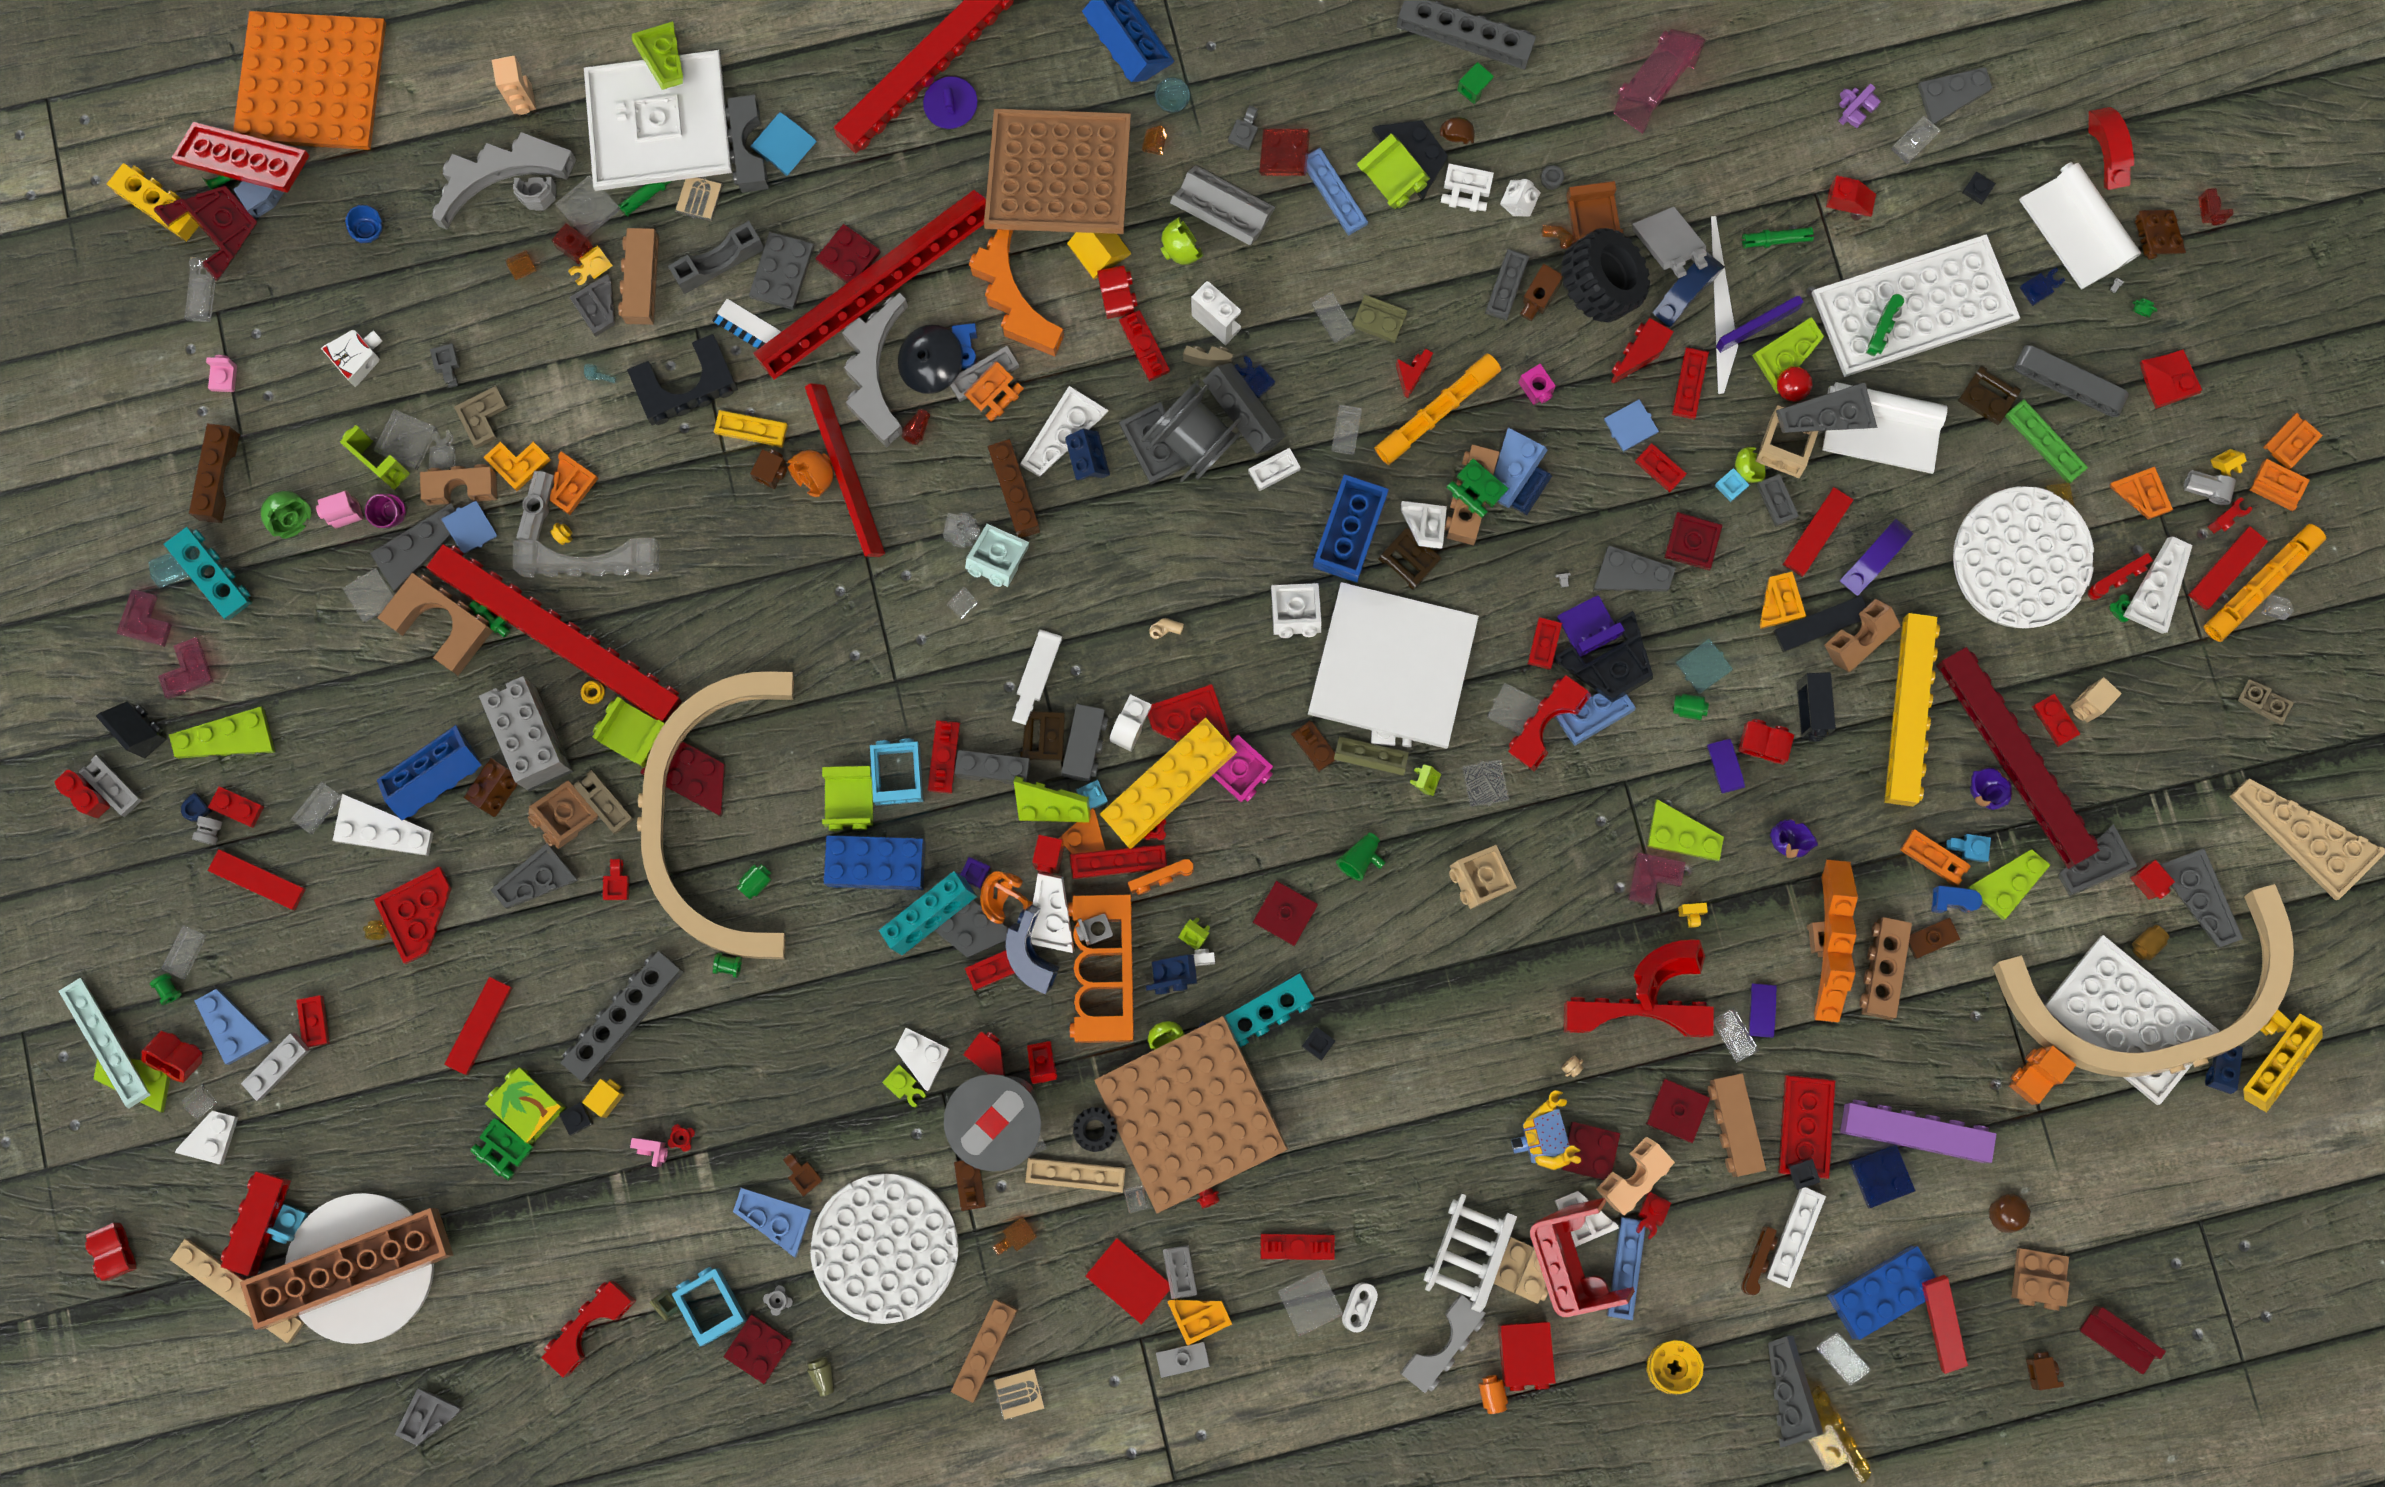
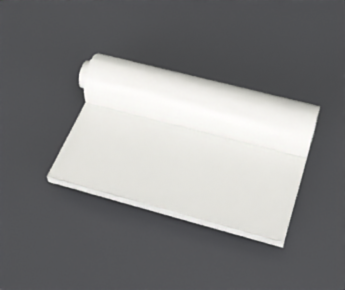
M2070 162L2060 169L2062 173L2056 179L2028 193L2019 200L2082 290L2137 258L2141 252L2080 164Z
M1836 382L1834 386L1829 387L1827 394L1853 385ZM1867 389L1878 428L1825 431L1823 451L1933 474L1940 430L1944 425L1947 415V405Z

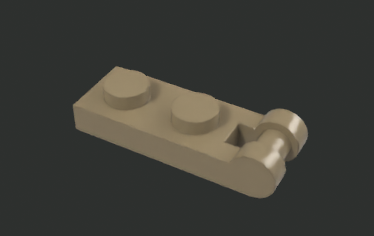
M591 769L586 774L587 777L581 782L578 780L573 786L612 833L616 835L634 819ZM594 784L596 788L589 793L587 788Z

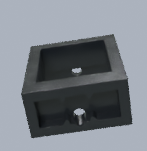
M1831 672L1807 673L1796 683L1801 739L1809 738V742L1823 741V738L1828 737L1836 729Z

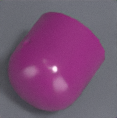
M376 494L367 501L365 515L367 520L377 528H392L404 520L406 507L404 502L393 494Z

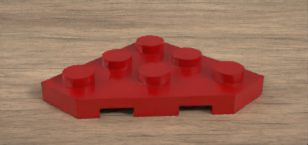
M1212 684L1152 704L1147 715L1152 731L1177 743L1204 718L1208 719L1229 744L1232 741Z
M437 867L374 899L404 964H408L428 954L452 889L441 867Z

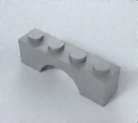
M1459 1294L1445 1313L1451 1329L1450 1338L1446 1346L1433 1355L1414 1353L1400 1372V1374L1424 1393L1427 1390L1432 1392L1440 1382V1379L1437 1377L1443 1370L1447 1372L1455 1362V1359L1452 1357L1458 1350L1462 1352L1470 1342L1468 1336L1473 1330L1477 1332L1486 1321L1483 1319L1486 1313L1472 1310L1473 1303L1462 1294Z

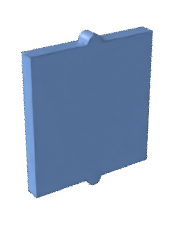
M1640 399L1604 418L1612 433L1611 437L1616 439L1623 452L1659 432L1651 419V414L1647 413Z
M477 501L463 508L458 507L455 512L441 519L459 550L464 554L477 547L482 548L484 543L497 537Z

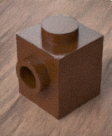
M762 449L750 473L753 480L775 489L779 480L784 479L788 469L785 460L782 458L783 455L775 450L768 452Z

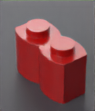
M1124 265L1098 270V280L1107 319L1133 313L1134 307L1137 306L1135 293H1130L1129 285H1133L1131 272L1126 271Z
M1752 719V721H1748L1744 725L1738 751L1784 765L1788 762L1795 734L1790 733L1786 727L1775 726V728L1766 726V722L1762 720Z
M66 770L54 781L58 791L64 796L69 797L73 806L83 814L98 819L110 808V804L94 790L81 774Z
M160 1031L142 1050L141 1061L150 1068L163 1072L171 1079L184 1083L202 1064L203 1053L196 1045L181 1042L175 1034Z
M112 1223L86 1234L87 1241L85 1242L87 1252L94 1257L93 1271L101 1281H110L137 1269L126 1232L121 1223Z

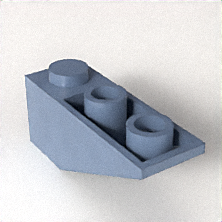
M244 181L233 189L245 209L254 219L273 209L284 194V192Z

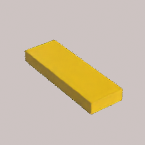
M719 410L714 433L783 448L788 425L783 422Z

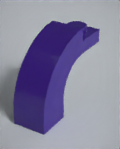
M1895 518L1841 578L1840 582L1858 596L1906 544L1913 533Z

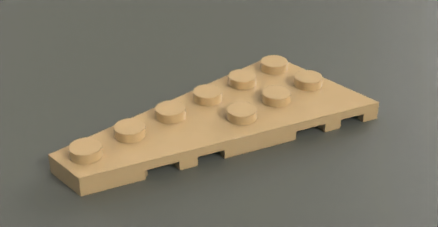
M2251 779L2245 780L2229 796L2335 900H2339L2385 854V848L2378 847L2368 842V839L2347 831L2343 826L2313 811H2308L2298 806V803L2277 795L2276 792Z

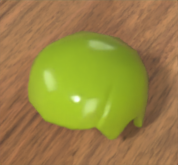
M1746 447L1740 450L1735 461L1736 471L1747 483L1762 482L1765 479V465L1755 462L1758 455L1753 452L1756 450L1755 447Z
M1163 1021L1156 1024L1149 1031L1148 1042L1150 1048L1155 1050L1185 1034L1177 1023Z

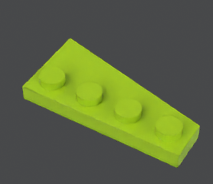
M263 707L254 708L169 734L174 757L178 759L209 757L213 755L275 753Z

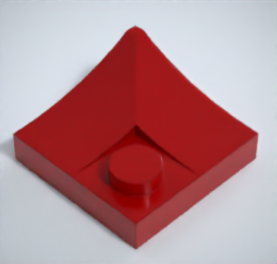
M2184 349L2167 355L2144 359L2140 362L2143 377L2155 409L2200 394L2202 391Z

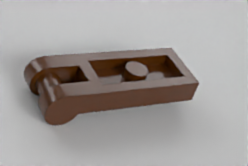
M1762 1227L1741 1283L1743 1293L1748 1295L1759 1293L1760 1284L1758 1280L1761 1273L1764 1274L1768 1268L1769 1260H1767L1769 1251H1773L1777 1244L1778 1237L1775 1236L1777 1230L1770 1227Z

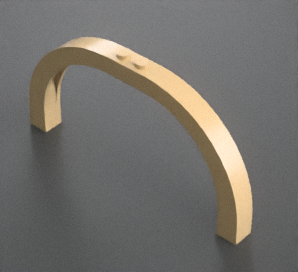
M751 672L739 674L715 682L691 696L669 717L656 737L645 768L643 793L638 795V807L642 808V817L637 819V831L641 832L643 864L648 881L658 901L669 916L696 940L720 952L743 958L785 959L786 935L784 933H754L728 929L707 920L683 900L669 876L663 850L666 778L676 750L686 735L699 722L715 711L738 702L762 699L793 700V672Z
M2275 884L2252 890L2245 895L2244 898L2254 919L2262 947V971L2258 988L2251 1003L2232 1025L2221 1032L2161 1050L2143 1053H2124L2104 1049L2084 1041L2063 1027L2051 1015L2039 998L2022 955L2000 961L1993 969L2008 1006L2024 1029L2043 1047L2054 1046L2073 1061L2076 1067L2097 1074L2115 1077L2148 1076L2169 1070L2171 1074L2186 1070V1065L2193 1064L2195 1068L2208 1064V1059L2224 1054L2239 1046L2268 1023L2281 1004L2290 982L2294 956L2293 936L2284 904Z

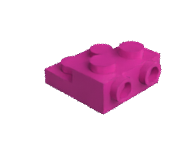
M1237 735L1230 742V745L1237 753L1218 769L1212 777L1241 803L1244 799L1248 802L1257 793L1254 788L1259 782L1263 784L1267 782L1273 775L1270 771L1273 766Z

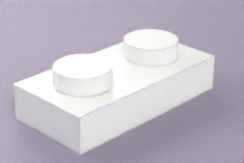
M1288 448L1249 468L1248 472L1258 490L1261 491L1300 471L1301 467L1291 449Z

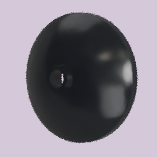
M925 325L914 330L904 340L898 354V370L902 380L908 387L923 394H934L948 388L958 377L963 363V350L960 341L953 332L940 325ZM925 352V357L921 359L922 354Z

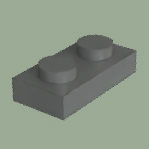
M1780 474L1758 482V490L1775 527L1799 517Z

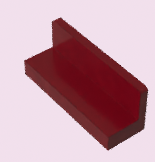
M2094 1306L2079 1330L2139 1374H2144L2153 1359L2161 1360L2166 1352L2103 1307Z

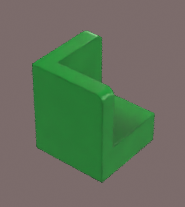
M1477 62L1459 81L1457 91L1475 105L1481 97L1482 90L1493 80L1494 76Z

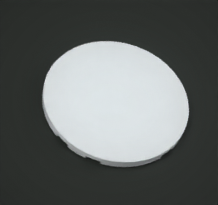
M2012 487L1987 496L1967 514L1958 530L1954 544V570L1962 593L1980 614L2003 626L2034 628L2059 620L2080 602L2092 578L2094 547L2085 521L2068 501L2042 488Z
M875 1174L847 1184L825 1204L816 1220L812 1233L811 1263L821 1290L838 1309L864 1322L896 1323L924 1312L944 1293L957 1265L958 1235L948 1208L930 1188L912 1178L901 1175Z
M351 1194L335 1198L317 1208L303 1221L294 1235V1240L289 1245L285 1264L414 1214L403 1204L377 1194ZM434 1263L299 1315V1317L313 1331L333 1341L358 1344L383 1339L402 1329L421 1309L432 1285Z

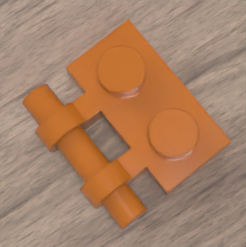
M995 361L964 395L980 411L988 405L991 410L985 416L992 422L997 416L1000 417L1004 413L1003 410L1012 401L1015 402L1019 398L1018 394L1024 388L1018 382L1010 388L1008 384L1014 378ZM1003 390L1005 395L996 404L993 399Z

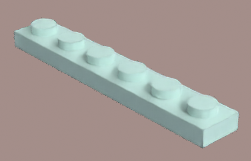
M79 978L59 990L60 995L124 1105L129 1109L149 1097L151 1094L84 980Z

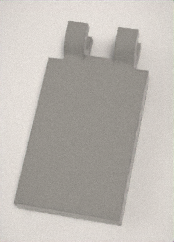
M1675 207L1632 224L1634 233L1664 270L1671 267L1677 278L1686 275L1683 265L1689 259L1695 262L1698 269L1708 266L1707 261L1704 259V256H1707L1706 245Z

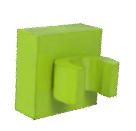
M1423 765L1422 769L1415 768L1414 771L1419 774V778L1417 781L1410 780V783L1424 794L1434 796L1441 773L1428 765Z
M1195 918L1193 921L1190 919L1178 937L1195 950H1199L1209 935L1208 931L1210 929L1209 925L1205 929L1197 924L1200 920L1199 918Z

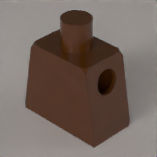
M1543 263L1524 295L1523 303L1525 307L1520 313L1522 317L1532 321L1537 312L1541 314L1545 312L1562 285L1563 276H1561V273ZM1535 295H1541L1543 298L1537 299Z

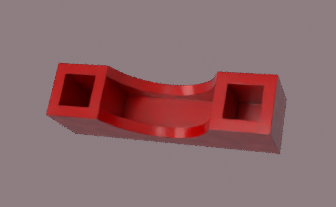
M1567 675L1555 682L1552 687V694L1549 698L1545 697L1540 702L1537 708L1539 711L1534 717L1528 718L1523 726L1524 731L1520 736H1515L1509 744L1510 749L1508 752L1511 756L1533 772L1536 771L1548 755L1543 742V733L1548 722L1560 714L1570 713L1578 715L1591 697L1588 690Z
M616 1281L604 1282L596 1290L597 1296L592 1302L588 1300L578 1310L580 1315L574 1321L571 1319L561 1329L563 1334L557 1340L555 1338L552 1339L544 1348L546 1353L541 1358L562 1378L568 1377L586 1358L582 1350V1336L587 1326L601 1317L620 1320L636 1302Z

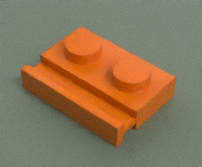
M2296 413L2263 448L2265 450L2268 449L2275 459L2290 470L2323 435L2306 420H2302L2299 414Z
M2265 459L2260 466L2252 487H2250V491L2290 511H2294L2309 483V479L2271 460Z

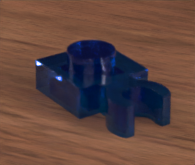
M2057 268L2052 269L2046 275V278L2040 273L2020 286L2021 291L2032 306L2054 293L2052 288L2060 287L2065 281L2064 278L2059 281L2053 279V275L2058 271Z
M1245 356L1244 362L1248 366L1240 368L1236 364L1235 368L1240 375L1246 376L1244 378L1245 382L1259 399L1275 385V381L1260 365L1254 369L1251 359Z

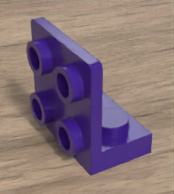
M1595 596L1559 614L1557 617L1558 621L1562 623V628L1570 643L1580 657L1621 637L1625 631L1621 623L1614 624L1599 596Z

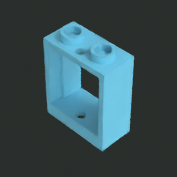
M908 738L899 740L900 743L890 744V741L883 740L877 741L876 745H870L873 802L876 806L924 802L921 753L918 741L914 742V739ZM913 752L915 789L881 792L879 755Z
M711 1267L704 1269L698 1273V1279L690 1282L689 1279L676 1286L678 1291L672 1293L700 1347L705 1346L747 1321L720 1268L712 1270ZM714 1279L733 1316L703 1333L683 1296L709 1280Z

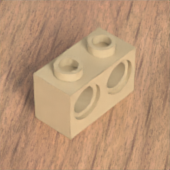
M2103 677L2088 686L2069 707L2074 710L2073 713L2078 719L2085 720L2088 723L2102 715L2122 693Z

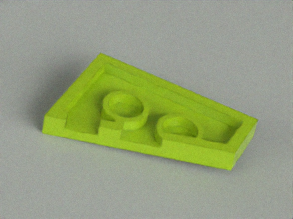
M1812 317L1752 355L1776 394L1779 393L1777 390V379L1780 373L1788 367H1799L1824 337Z
M1015 776L1014 788L1019 821H1090L1089 797L1062 789L1055 791L1045 788V784L1036 782V785L1024 782V778Z
M1658 799L1655 801L1647 847L1714 861L1720 860L1724 839L1722 835Z
M2031 849L1965 889L1975 890L1980 893L1982 903L2004 920L2049 868L2050 864Z
M97 1058L93 1079L116 1090ZM130 1059L151 1094L142 1100L141 1103L164 1113L170 1077L161 1071L150 1068L141 1060Z

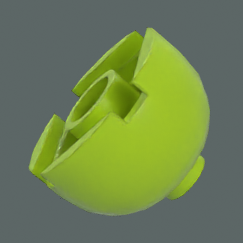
M1180 217L1165 227L1161 237L1163 247L1160 249L1167 260L1172 259L1177 264L1189 265L1204 256L1201 247L1196 249L1197 240L1185 222H1181Z

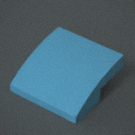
M779 112L750 147L787 176L817 141L795 122Z

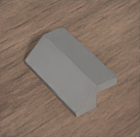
M1196 165L1187 172L1182 187L1172 196L1170 201L1171 204L1248 245H1251L1259 237L1275 209L1274 206Z

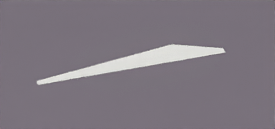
M1711 216L1713 257L1724 265L1716 216ZM1725 268L1714 280L1716 344L1720 337L1735 330ZM1738 344L1721 353L1716 348L1718 394L1725 392Z

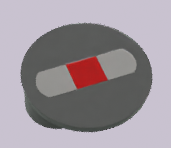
M998 1074L977 1076L960 1085L951 1095L944 1113V1130L953 1151L967 1164L985 1171H1003L1022 1163L1036 1147L1041 1131V1116L1033 1087L1022 1078Z

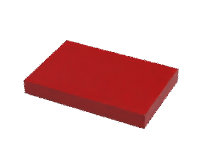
M1118 1238L1115 1239L1085 1276L1141 1325L1170 1291L1169 1282Z

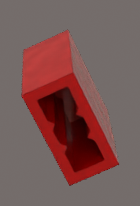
M1550 1322L1498 1325L1504 1386L1510 1387V1391L1525 1390L1526 1385H1534L1535 1389H1549V1384L1556 1383Z

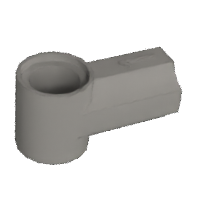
M2191 470L2185 479L2184 491L2208 497L2209 501L2215 504L2229 505L2232 500L2236 480L2225 475L2211 476Z

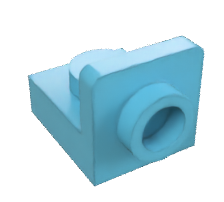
M283 1204L274 1226L268 1227L267 1233L273 1235V1240L286 1244L287 1241H293L297 1229L309 1213Z

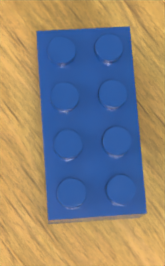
M1344 474L1314 559L1313 568L1358 582L1389 489Z
M826 836L824 884L827 887L923 890L926 843L923 839Z
M1909 1246L1827 1294V1297L1851 1338L1860 1340L1925 1302L1922 1282L1936 1278L1919 1247Z

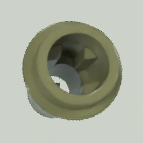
M827 1357L817 1358L808 1362L809 1369H807V1372L820 1397L833 1393L831 1362L827 1361Z

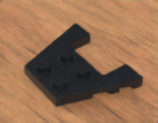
M1633 611L1615 621V625L1621 623L1625 631L1622 636L1626 641L1586 664L1573 646L1554 656L1557 664L1612 703L1653 679L1652 669Z

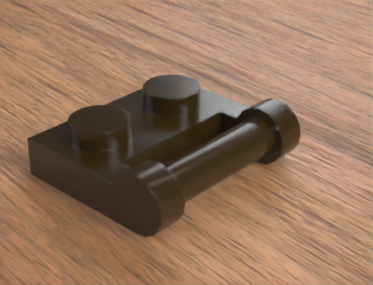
M1981 365L1958 402L1994 424L1999 425L2022 389L2017 386H2010L1987 372V368ZM1980 379L2007 394V399H2003L1978 384Z
M1408 528L1378 558L1380 562L1386 563L1409 583L1408 586L1412 590L1418 587L1422 580L1442 559L1430 547L1418 546L1412 531ZM1395 551L1419 571L1416 576L1392 557Z
M1032 711L1027 724L1024 725L1023 751L1020 752V757L1029 758L1030 761H1063L1065 713ZM1036 720L1040 721L1039 752L1032 751L1033 727Z

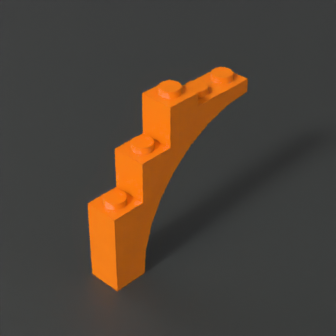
M997 229L995 236H991L988 241L987 250L979 247L977 254L973 253L969 266L972 275L992 283L988 285L985 297H987L988 306L1007 313L1001 324L1005 337L1055 357L1063 341L1064 331L1033 310L1022 297L1010 270L1009 252L1014 230Z
M1826 859L1822 875L1825 910L1824 950L1814 1017L1815 1020L1839 1022L1847 991H1851L1855 976L1852 951L1857 934L1853 914L1858 895L1851 862Z

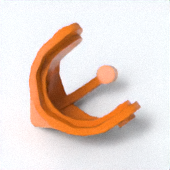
M997 871L987 876L981 888L980 901L982 910L989 920L997 924L1004 922L1006 916L1003 912V905L1009 895L1018 899L1023 904V909L1025 910L1033 905L1032 901H1029L1021 893L1012 889L1013 886L1020 888L1023 883L1021 878L1011 873ZM994 887H997V899L993 898Z

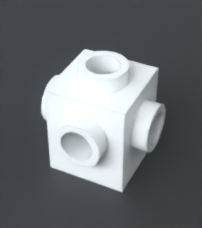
M1528 179L1510 180L1500 205L1512 216H1531L1541 192Z

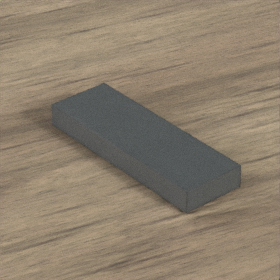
M1507 249L1485 314L1507 321L1529 259L1528 255Z

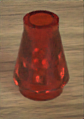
M918 409L917 413L902 429V438L912 445H918L919 442H922L931 415L923 409Z

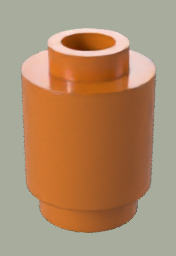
M1497 1375L1483 1377V1382L1478 1385L1483 1407L1487 1409V1413L1496 1414L1506 1411L1508 1400L1503 1379H1497Z

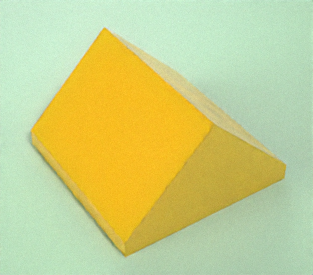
M1076 232L1067 242V245L1093 280L1098 277V270L1112 268L1131 255V252L1117 234Z

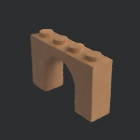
M412 573L377 618L403 636L416 618L424 611L431 608L448 610L453 622L452 631L433 658L459 676L492 633V630L487 626L489 621L479 614L475 617L468 613L470 611L468 606L461 601H458L457 604L451 601V594L441 587L437 591L431 586L434 582L423 574L418 577Z

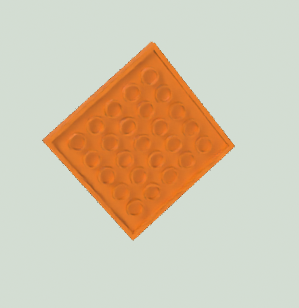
M249 11L233 132L283 145L371 150L386 21L381 18Z

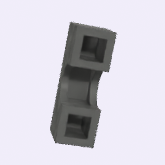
M958 750L955 775L959 779L976 781L992 779L1009 785H1014L1015 776L1024 778V782L1029 783L1031 762L1029 758Z

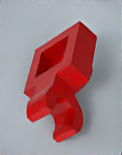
M2241 497L2234 501L2231 507L2212 522L2208 528L2213 534L2220 529L2225 532L2235 523L2234 517L2246 516L2252 511V507L2241 510L2239 504L2244 500Z
M610 859V876H603V900L605 901L629 900V876H622L624 862L621 859Z

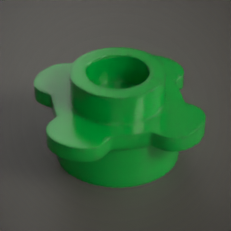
M2144 298L2133 302L2135 305L2133 311L2147 318H2150L2152 313L2158 310L2153 307V302Z
M2123 594L2116 603H2111L2109 606L2112 614L2120 622H2127L2129 620L2123 616L2131 603L2129 596Z

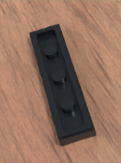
M1861 595L1775 629L1773 632L1784 653L1862 622L1859 613L1867 606Z

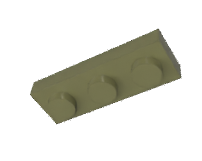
M1339 736L1334 760L1404 776L1409 752Z

